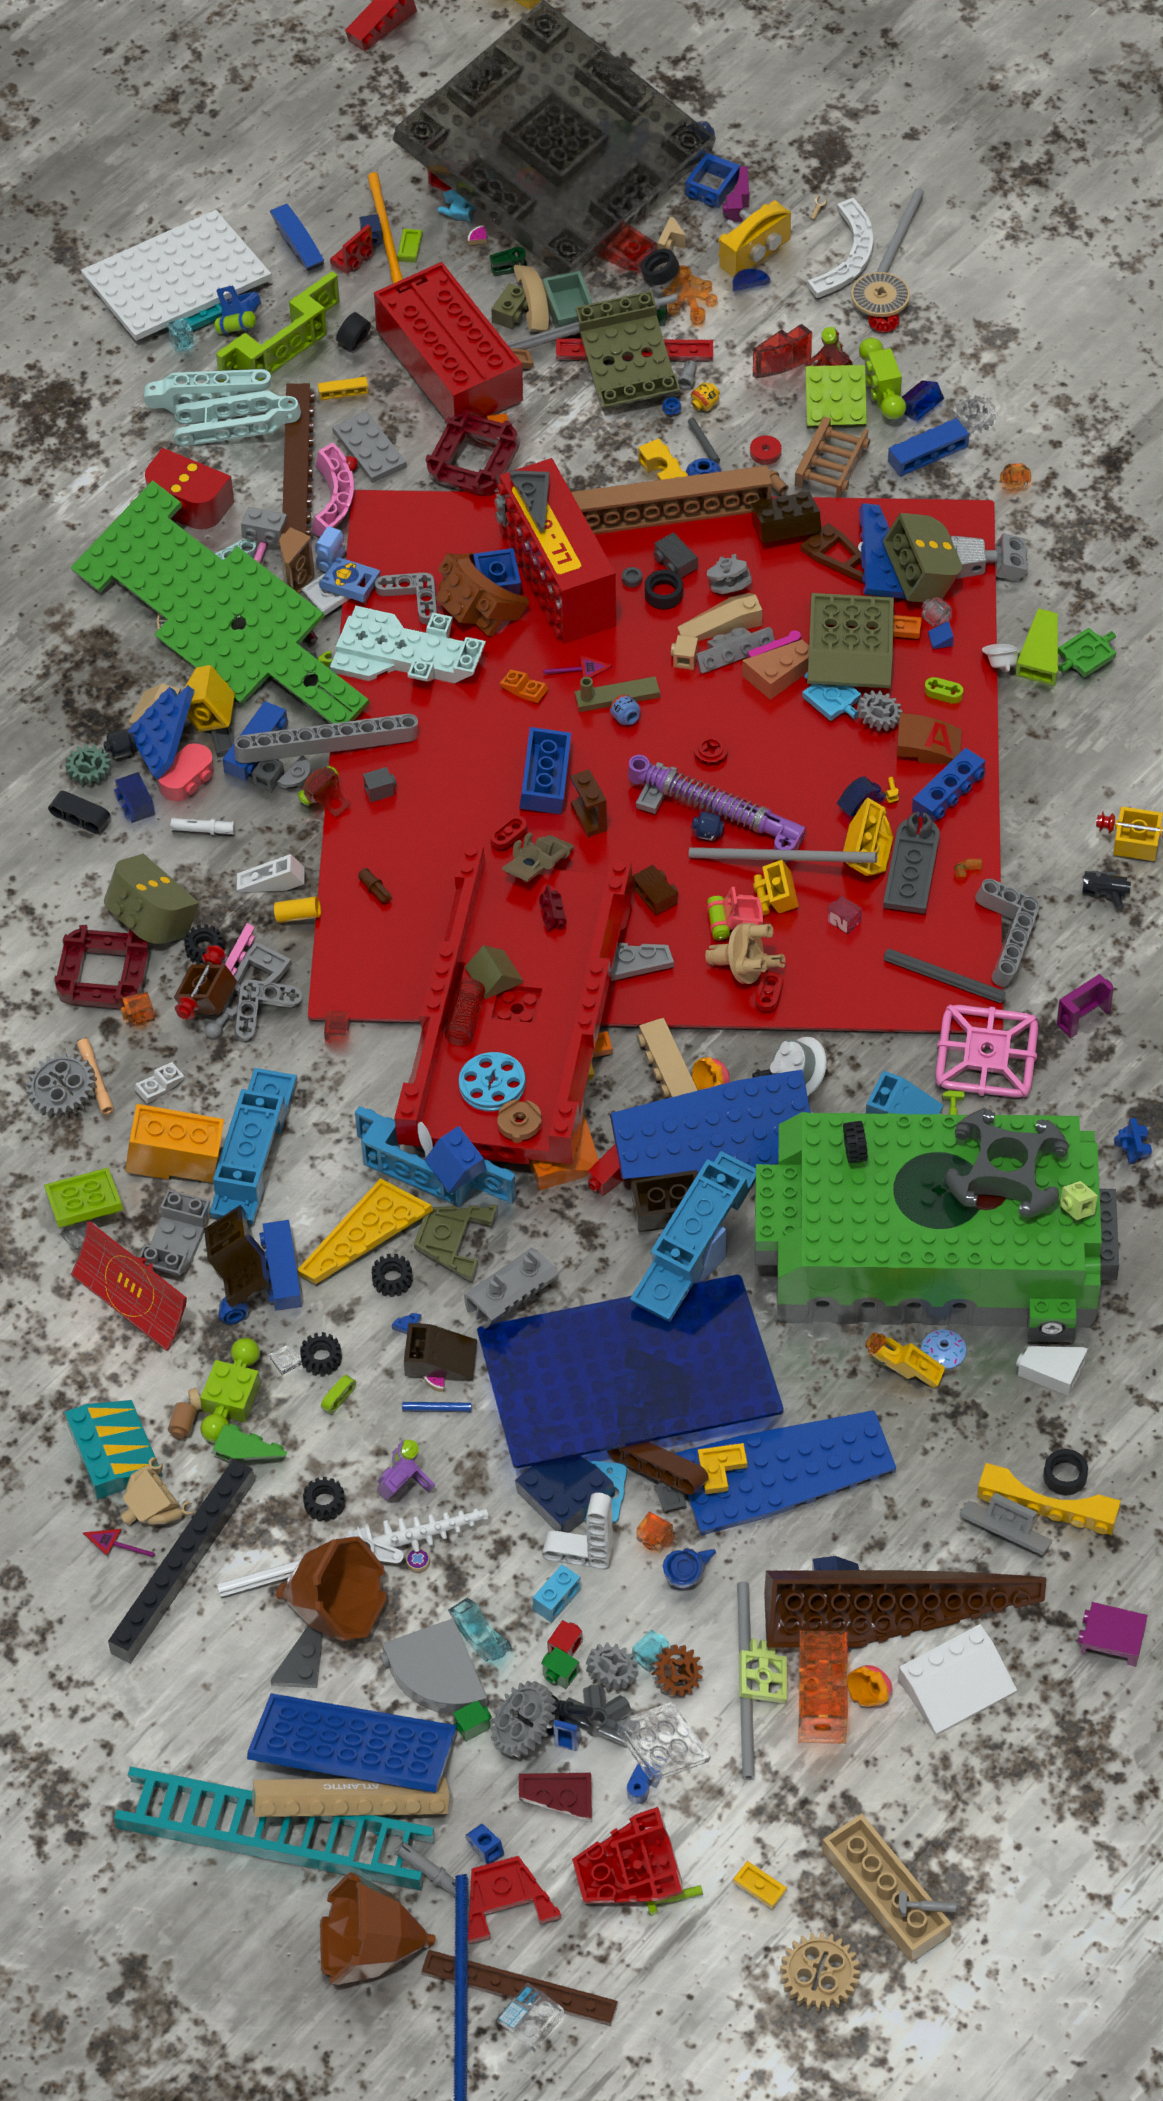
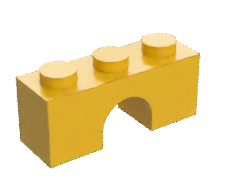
M659 438L638 447V461L647 473L655 470L662 471L657 473V480L688 476L686 471H682L678 460L672 457L668 446L664 445Z

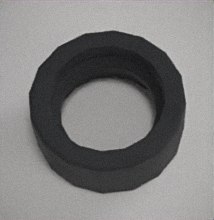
M664 248L651 252L641 263V271L645 279L651 285L656 286L671 281L677 275L680 268L674 253L670 249ZM667 263L662 269L653 271L658 265Z
M658 570L651 573L645 580V598L647 602L659 609L675 607L683 598V581L681 577L669 570ZM659 584H669L676 588V590L668 595H659L653 592L652 588Z
M1060 1449L1049 1455L1045 1461L1043 1477L1045 1484L1050 1490L1061 1495H1072L1081 1491L1085 1486L1088 1476V1465L1080 1453L1075 1450ZM1058 1463H1071L1079 1469L1080 1474L1074 1481H1060L1054 1477L1052 1473L1053 1467Z

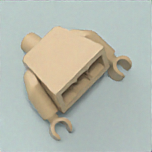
M155 1457L149 1460V1466H143L129 1478L126 1493L123 1496V1500L129 1508L121 1514L122 1519L128 1525H131L136 1519L141 1523L152 1526L167 1524L181 1519L182 1516L187 1519L191 1518L195 1513V1510L191 1512L184 1510L191 1506L190 1502L183 1503L181 1509L177 1508L180 1504L158 1475L163 1470V1464H160L158 1467L153 1466L157 1463V1458Z

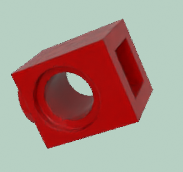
M562 1620L547 1641L548 1652L551 1653L557 1647L573 1657L583 1642V1633L580 1627L572 1622L567 1623Z

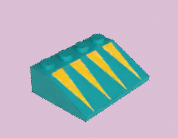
M132 1400L85 1404L64 1412L68 1429L97 1500L126 1490L130 1476L143 1466H149V1460L155 1457ZM157 1462L155 1465H153V1466H154V1467H158V1466H159L158 1462Z

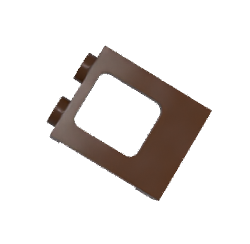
M590 769L571 775L570 779L580 796V799L571 801V808L587 837H591L607 831L606 798Z

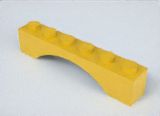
M985 1463L977 1491V1497L986 1502H990L994 1493H997L1037 1512V1515L1049 1517L1057 1522H1067L1077 1528L1084 1527L1094 1530L1099 1534L1109 1535L1113 1534L1121 1500L1099 1494L1077 1500H1060L1046 1497L1024 1486L1013 1476L1009 1469Z

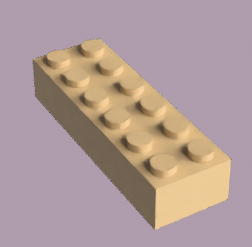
M862 1813L823 1839V1854L911 1963L950 1936L952 1923L942 1911H924L919 1908L906 1907V1917L901 1916L898 1911L899 1891L907 1892V1901L933 1900Z

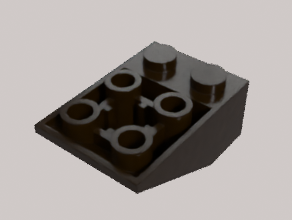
M408 1323L404 1355L405 1376L473 1380L477 1339L432 1324Z

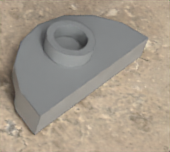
M301 756L277 781V786L288 789V787H301L310 778L311 770L308 759L305 756Z

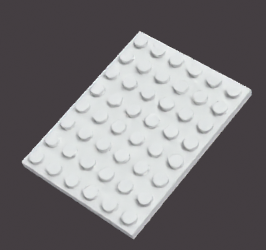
M217 210L81 270L83 278L136 341L175 324L186 317L208 309L217 303H221L216 292L218 288L232 285L238 295L272 280L271 272ZM224 292L223 295L226 300L232 298L231 293Z

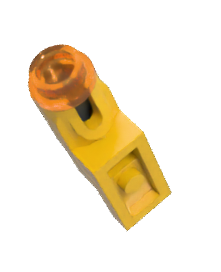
M874 1332L869 1336L865 1344L870 1355L904 1378L910 1379L916 1376L932 1388L939 1385L946 1367L912 1343L902 1346L892 1338H887L882 1333Z

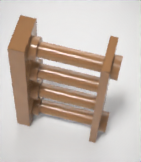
M823 417L795 472V486L803 488L806 481H816L836 487V498H841L843 492L846 493L848 490L849 480L864 450L869 448L870 438H868V429H864L859 438L833 430L831 418ZM834 438L855 444L856 447L852 452L828 445L826 440ZM827 452L847 458L849 461L845 466L821 459L819 454ZM820 466L840 472L842 475L837 480L814 473L812 468Z

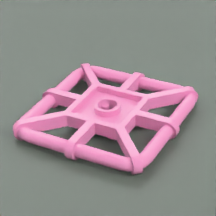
M951 1004L947 1006L943 1015L940 1040L937 1042L938 1057L935 1072L937 1086L948 1090L979 1093V1096L988 1094L1012 1098L1027 1097L1032 1085L1034 1062L1037 1060L1038 1018L1035 1015L998 1010L991 1006L990 1009ZM961 1014L989 1017L987 1029L972 1027ZM951 1018H954L967 1033L966 1043L949 1041ZM994 1018L1022 1021L1009 1031L993 1029ZM1030 1028L1027 1050L1011 1049L1010 1040L1025 1029ZM988 1046L993 1052L986 1054L982 1050ZM947 1051L965 1052L964 1061L944 1074ZM1008 1057L1024 1059L1026 1061L1023 1084L1007 1067ZM966 1069L982 1071L980 1085L949 1080ZM987 1072L1002 1073L1016 1089L986 1086Z

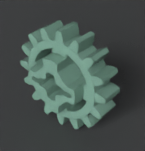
M85 744L84 749L78 746L77 752L71 751V757H66L67 763L65 767L68 777L73 778L74 783L80 781L81 786L85 782L92 786L93 781L99 784V779H106V773L111 772L108 752L104 753L102 747L97 750L96 745L89 748Z

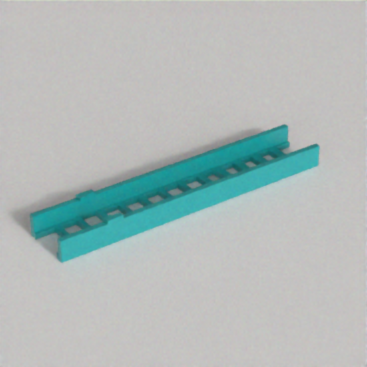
M132 1766L129 1768L128 1778H130L131 1782L143 1784L144 1786L135 1813L116 1810L114 1821L117 1829L347 1875L351 1872L370 1882L372 1880L416 1890L422 1889V1871L402 1868L403 1859L399 1856L395 1866L379 1863L386 1834L403 1837L402 1842L405 1841L406 1844H408L409 1838L434 1843V1827L375 1815L301 1816L309 1818L301 1847L284 1844L292 1816L284 1817L277 1842L261 1839L267 1817L259 1818L254 1837L238 1834L246 1805L252 1806L251 1790ZM154 1787L167 1789L159 1818L146 1816ZM178 1792L190 1794L182 1823L169 1820ZM201 1796L214 1799L205 1827L193 1825ZM224 1801L237 1803L229 1832L216 1830ZM316 1820L332 1823L325 1851L308 1848ZM339 1824L356 1827L348 1856L331 1853ZM363 1829L379 1835L371 1865L354 1861Z

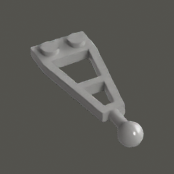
M255 941L245 954L234 975L237 983L221 1014L215 1022H210L205 1026V1035L210 1039H217L222 1033L221 1027L226 1020L230 1019L233 1021L236 1019L237 1005L233 1009L228 1008L234 994L238 995L241 986L239 984L249 964L270 974L264 982L277 983L292 965L291 959ZM244 989L247 991L246 1000H250V995L253 991ZM243 1006L241 1012H244L249 1006Z

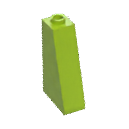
M1038 608L1017 661L1016 676L1056 686L1058 673V613Z

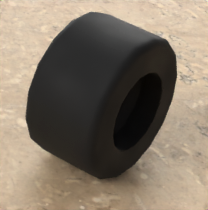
M357 312L351 313L340 326L336 335V341L350 351H353L367 336L371 322Z

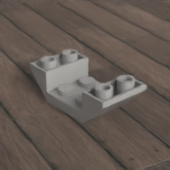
M167 1190L160 1206L162 1217L150 1245L144 1244L139 1255L140 1258L147 1259L146 1266L152 1263L153 1269L175 1275H181L190 1268L204 1235L210 1200Z

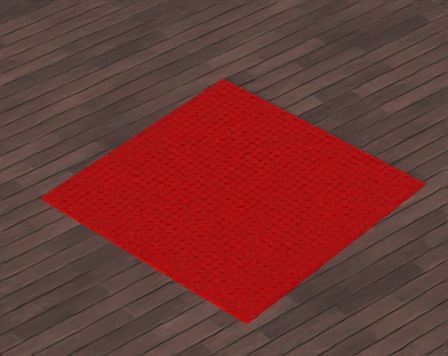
M354 490L350 506L346 560L380 570V576L429 573L434 578L436 597L440 590L438 586L444 578L438 571V568L447 553H482L509 549L507 537L501 534L500 524L497 523L495 517L497 509L494 499H496V494H499V492H494L488 496L463 491ZM813 497L820 510L821 528L827 523L831 524L841 531L857 548L860 542L863 541L860 539L862 526L859 520V508L862 503L880 505L889 528H891L900 513L927 515L940 521L946 527L950 537L980 538L984 540L985 550H995V503L992 500ZM752 513L594 534L616 573L615 627L563 644L560 636L557 637L554 633L553 623L548 622L545 608L540 607L537 593L532 592L529 578L526 579L524 577L522 565L517 564L521 580L520 595L527 597L529 604L518 621L503 620L494 636H487L476 624L459 623L436 600L437 614L450 616L453 619L449 638L464 641L466 637L486 641L472 676L456 683L437 679L430 681L418 680L408 677L406 672L397 670L387 673V671L383 672L371 681L337 674L370 701V704L354 721L412 714L418 719L417 738L410 742L330 752L329 766L337 770L339 778L335 782L329 777L327 778V782L331 785L326 790L318 885L321 916L316 918L308 1004V1018L310 1020L420 1022V1013L438 940L444 941L452 911L456 892L454 876L462 844L484 846L485 862L508 864L515 859L513 857L514 843L508 848L496 849L491 844L490 834L496 827L513 815L522 816L527 822L526 833L518 839L522 841L521 849L524 847V837L528 833H532L531 840L534 844H536V840L539 837L552 835L574 845L570 855L567 858L560 859L559 863L555 864L551 869L607 875L610 859L631 861L632 876L645 868L647 869L648 866L654 865L657 870H662L665 873L667 882L670 885L674 884L678 890L677 904L654 915L652 910L640 898V895L633 889L627 927L620 930L617 945L620 943H628V946H641L642 944L668 945L674 961V967L613 981L610 979L600 1026L639 1027V1025L664 1018L668 1027L941 1033L943 1015L946 1007L950 1004L989 1009L991 1006L995 1007V1009L1003 1010V1002L993 1001L884 960V954L890 948L1003 990V987L996 985L992 981V973L1002 948L1001 914L981 906L975 899V895L984 880L993 879L1001 883L997 668L991 667L987 654L982 652L983 647L997 644L995 562H987L985 573L982 575L955 579L942 599L947 604L944 606L945 610L942 613L938 611L942 600L938 603H925L894 598L893 615L921 618L920 638L893 637L890 688L852 686L861 693L862 698L865 693L870 695L871 691H874L875 694L881 691L884 696L888 693L890 699L896 698L895 704H901L900 710H903L902 713L926 716L958 727L962 730L960 752L967 748L985 760L986 772L984 777L980 781L977 780L968 793L961 795L958 802L954 806H950L941 819H937L934 822L940 834L925 914L883 908V901L898 826L914 813L912 812L913 798L948 764L918 763V757L897 756L899 724H896L894 729L889 727L888 731L884 728L878 731L875 726L871 729L869 723L863 724L864 718L855 717L853 719L846 712L841 713L830 721L802 697V692L811 686V684H807V679L804 676L770 700L742 676V660L748 657L705 673L700 672L697 658L694 670L673 667L671 647L672 643H676L677 636L679 635L677 627L730 597L746 593H752L757 596L762 608V626L746 629L749 632L754 633L770 627L773 631L774 640H779L789 636V633L795 630L801 633V640L808 645L811 593L885 597L863 594L865 583L825 566L800 550V545L814 534L762 544L752 523ZM674 532L698 557V569L681 578L683 581V598L680 603L669 609H659L651 606L645 598V580L655 571L666 570L664 564L657 562L654 557V543ZM840 542L824 553L842 563L853 557ZM733 554H737L738 560L747 562L752 583L742 590L725 594L712 592L711 582L707 577V570L716 565L720 557L731 558ZM860 563L854 567L855 569L864 573V569L862 568V565ZM629 567L638 568L642 572V583L637 587L625 586L622 582V573L625 569ZM365 577L363 578L359 586H366ZM402 582L399 585L401 587H407L410 585V583ZM423 582V589L427 588V582ZM659 584L652 588V591L659 595H668L676 590V588L669 584ZM374 586L364 602L349 599L342 604L340 635L348 616L352 615L355 606L395 614L403 628L427 633L428 625L419 621L417 594L380 596L376 593ZM424 596L421 598V600L423 601H429L432 599L429 596ZM425 609L426 616L430 615L429 609ZM945 622H949L953 633V646L932 649L928 631ZM713 638L698 641V653L708 650L707 641ZM580 655L612 665L609 669L591 678L593 680V688L656 677L660 697L638 701L637 703L641 709L638 720L630 725H621L611 715L610 707L579 712L575 691L580 690V680L583 678L582 671L544 674L543 670L581 667ZM510 669L527 673L530 680L547 684L548 690L538 703L523 699L500 686V682ZM937 677L958 683L963 687V699L959 703L953 704L930 698L924 692L925 682L929 678ZM859 701L856 702L854 705H852V707H853L854 709H856V710H857ZM530 727L571 733L561 814L519 809ZM705 736L720 737L727 744L728 754H726L724 760H719L717 764L710 762L708 765L707 762H700L699 758L695 757L694 746L696 742ZM708 746V751H710L711 754H714V751H712L711 748H709ZM635 755H643L653 765L659 762L668 768L671 766L678 768V775L684 773V778L689 775L691 780L696 778L697 782L701 780L703 785L708 783L709 788L715 786V791L720 788L721 792L727 791L728 795L733 793L734 798L736 796H739L740 800L745 798L746 803L752 801V805L757 803L759 808L764 806L772 810L773 814L807 827L798 850L843 851L849 825L865 799L869 798L885 807V816L890 824L893 835L886 871L866 876L850 867L846 862L789 861L785 863L792 873L799 907L779 914L770 904L769 914L763 915L762 925L771 924L773 935L770 938H761L764 953L767 955L783 954L786 963L781 964H785L784 968H768L765 972H761L759 978L754 983L742 984L734 977L730 965L712 966L706 961L705 952L706 950H712L709 948L710 945L729 944L730 936L721 941L713 939L710 930L709 913L707 911V900L712 896H723L725 898L731 887H735L736 896L751 895L758 897L753 887V883H755L754 876L762 875V879H764L762 867L777 861L689 858V848L773 850L776 837L767 833H757L753 831V828L750 830V826L746 825L743 827V823L737 825V821L731 822V818L725 820V816L721 815L720 818L724 824L720 838L717 837L714 841L697 838L694 834V829H691L692 820L694 817H698L700 812H706L707 805H704L700 810L701 803L698 802L696 807H694L695 800L687 804V797L682 802V795L675 799V792H673L671 797L665 795L656 814L636 808V802L646 782L635 784L628 779L629 760ZM387 767L389 774L394 775L397 784L394 786V796L370 802L364 788L363 774ZM588 769L593 774L607 802V831L591 837H587L571 808V801L580 799V796L570 776ZM889 777L894 778L895 787L899 791V800L888 803L885 791L890 790ZM920 816L917 829V834L919 835L923 822V818H921ZM368 868L377 879L382 881V885L392 896L388 903L381 902L373 893L367 890L368 887L358 878V873L362 869ZM830 912L840 917L842 925L843 919L847 921V933L839 928L837 920H835L836 926L830 922ZM460 965L446 1023H451L464 965ZM767 972H776L782 977V989L777 1006L769 1012L761 1011L756 1007V994L761 977ZM961 1014L972 1027L987 1029L989 1017ZM951 1018L950 1033H966L954 1018ZM994 1018V1030L1003 1031V1019Z

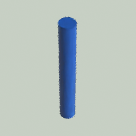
M402 1402V1411L471 1412V1403Z

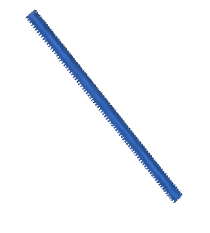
M467 1874L455 1876L454 2101H467L466 2061L468 2060L465 2059L468 2058L465 2056L468 2055L465 2053L468 2052L465 2050L468 2049L465 2047L468 2046L465 2044L468 2043L466 2041L468 2040L466 2038L468 2037L466 2035L468 2034V1945L466 1944H468L469 1878L466 1877Z

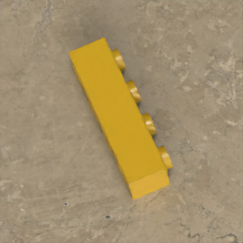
M367 377L318 383L320 401L369 394Z

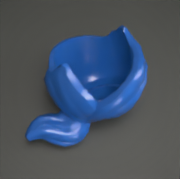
M686 1548L683 1551L677 1550L668 1554L663 1561L664 1575L668 1583L682 1589L698 1583L704 1573V1565L716 1554V1550L710 1549L696 1552L693 1549Z

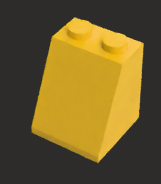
M211 665L196 667L186 686L189 685L194 689L187 718L199 732L229 727L235 693Z

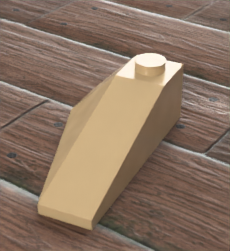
M746 593L730 597L678 626L677 630L680 636H691L701 641L713 638L716 635L728 634L733 629L739 627L750 629L762 626V608L755 594Z

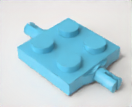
M811 684L810 687L802 692V697L830 721L844 712L853 719L859 715V712L852 705L860 700L861 693L852 686Z

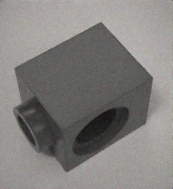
M278 759L260 761L252 772L254 786L272 793L277 787V781L284 775L283 763Z

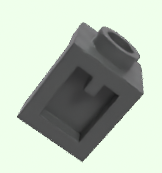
M658 1481L659 1484L654 1485L662 1512L686 1506L682 1491Z

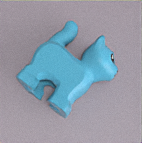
M456 188L442 193L445 197V203L451 204L450 209L439 207L437 209L438 213H443L454 220L472 221L473 214H470L471 210L476 211L478 207L476 195L467 196L460 194Z

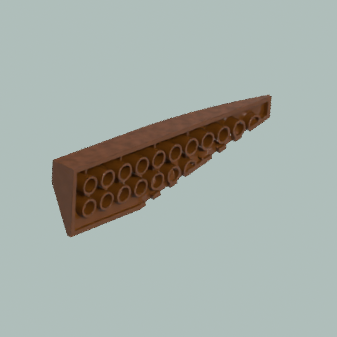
M766 1570L764 1589L766 1645L768 1648L866 1646L867 1643L882 1642L891 1637L910 1635L911 1632L926 1631L958 1623L960 1620L967 1618L981 1617V1614L991 1611L993 1613L1002 1612L1008 1606L1013 1605L1015 1608L1045 1601L1047 1578L953 1571Z

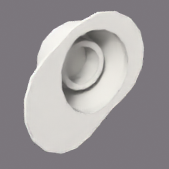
M993 644L982 648V652L987 654L990 665L993 668H1000L1003 672H1009L1010 667L1017 664L1018 651L1020 649L1013 645Z

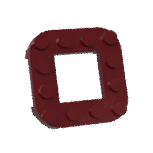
M463 410V413H459L452 418L448 416L444 421L446 428L432 455L427 454L426 456L427 469L432 480L439 484L470 493L492 495L495 489H497V484H500L499 475L508 471L519 449L520 438L516 429L507 420L504 423L472 415L470 410ZM465 436L497 444L484 470L480 469L479 472L451 465Z
M79 925V929L64 935L57 976L55 975L54 977L60 1001L73 1005L106 1008L134 1007L142 993L149 959L147 941L138 937L130 929L129 933L88 930L87 925ZM85 952L126 956L121 981H118V986L79 982Z

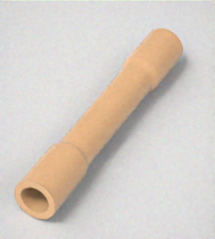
M87 1038L81 1039L77 1042L79 1052L84 1060H88L97 1077V1080H95L97 1088H94L99 1108L103 1115L110 1114L114 1111V1107L95 1061L91 1043Z

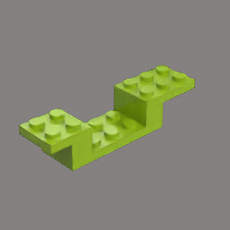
M331 271L298 296L293 297L289 301L291 324L281 329L262 345L244 333L240 337L235 338L226 347L221 348L216 353L218 371L263 369L267 370L271 375L326 336L325 312L340 302L338 275ZM258 378L257 380L263 381L265 378Z

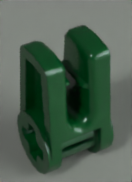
M518 246L490 255L493 276L515 273L514 266L519 265V263L522 266H527V261L525 260L526 250Z

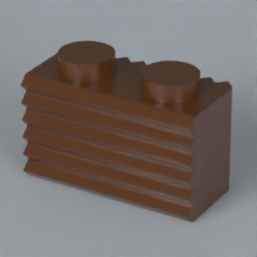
M654 865L648 866L647 869L645 868L632 876L633 889L640 895V898L652 910L654 915L677 904V888L674 884L670 885L667 882L665 873L662 870H657Z

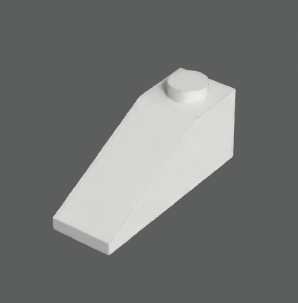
M289 854L237 873L236 891L239 893L287 891L304 884L305 867Z

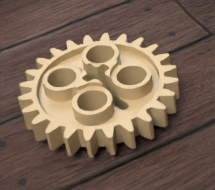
M823 1932L820 1933L819 1938H815V1935L811 1933L810 1940H807L802 1935L801 1944L793 1941V1949L786 1948L787 1956H782L781 1963L784 1965L780 1966V1973L783 1974L780 1977V1981L785 1983L784 1991L791 1990L790 1999L798 1997V2006L806 2002L807 2010L812 2005H815L816 2011L819 2012L821 2006L824 2005L825 2009L829 2011L830 2004L833 2003L836 2008H839V2000L847 2003V1994L854 1995L853 1987H858L859 1984L857 1978H860V1971L856 1969L859 1968L860 1963L859 1961H854L856 1959V1952L849 1953V1944L842 1947V1938L835 1942L833 1941V1934L828 1939H824ZM824 1953H828L824 1962V1971L820 1974L817 1989L813 1991L812 1988L816 1981V1973L819 1972L822 1957ZM809 1954H814L818 1958L815 1960H809L806 1956ZM839 1962L841 1966L835 1968L830 1963ZM801 1976H807L810 1978V1980L808 1982H802L798 1978ZM828 1983L833 1985L834 1988L827 1990L822 1985Z

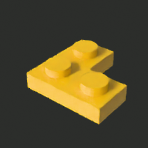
M744 1443L698 1449L699 1464L707 1471L709 1480L704 1484L705 1494L728 1491L725 1471L747 1468Z

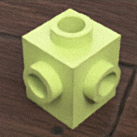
M1079 1181L1062 1188L1060 1206L1074 1219L1079 1220L1095 1214L1098 1195L1083 1182Z

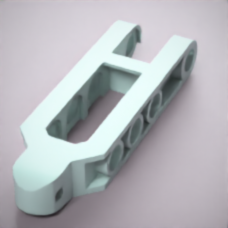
M263 369L171 373L163 380L148 383L144 387V402L149 408H165L175 414L176 407L183 402L190 403L266 390L271 386V375L267 370ZM265 378L263 381H258L257 379ZM220 379L226 380L225 382H222V383L217 382V381L220 380ZM200 380L206 381L205 383H197ZM179 381H186L184 384H178Z
M269 390L183 403L176 407L175 419L181 424L191 425L175 430L174 442L179 446H193L270 434L275 432L282 424L296 422L301 415V408L296 398L292 396H277ZM268 412V413H266L265 415H258V416H252V417H251V415H249V414H256V413ZM249 415V416H247V417H245V418H239V419H233V420L230 418V417H236V416ZM229 418L226 421L218 422V419Z

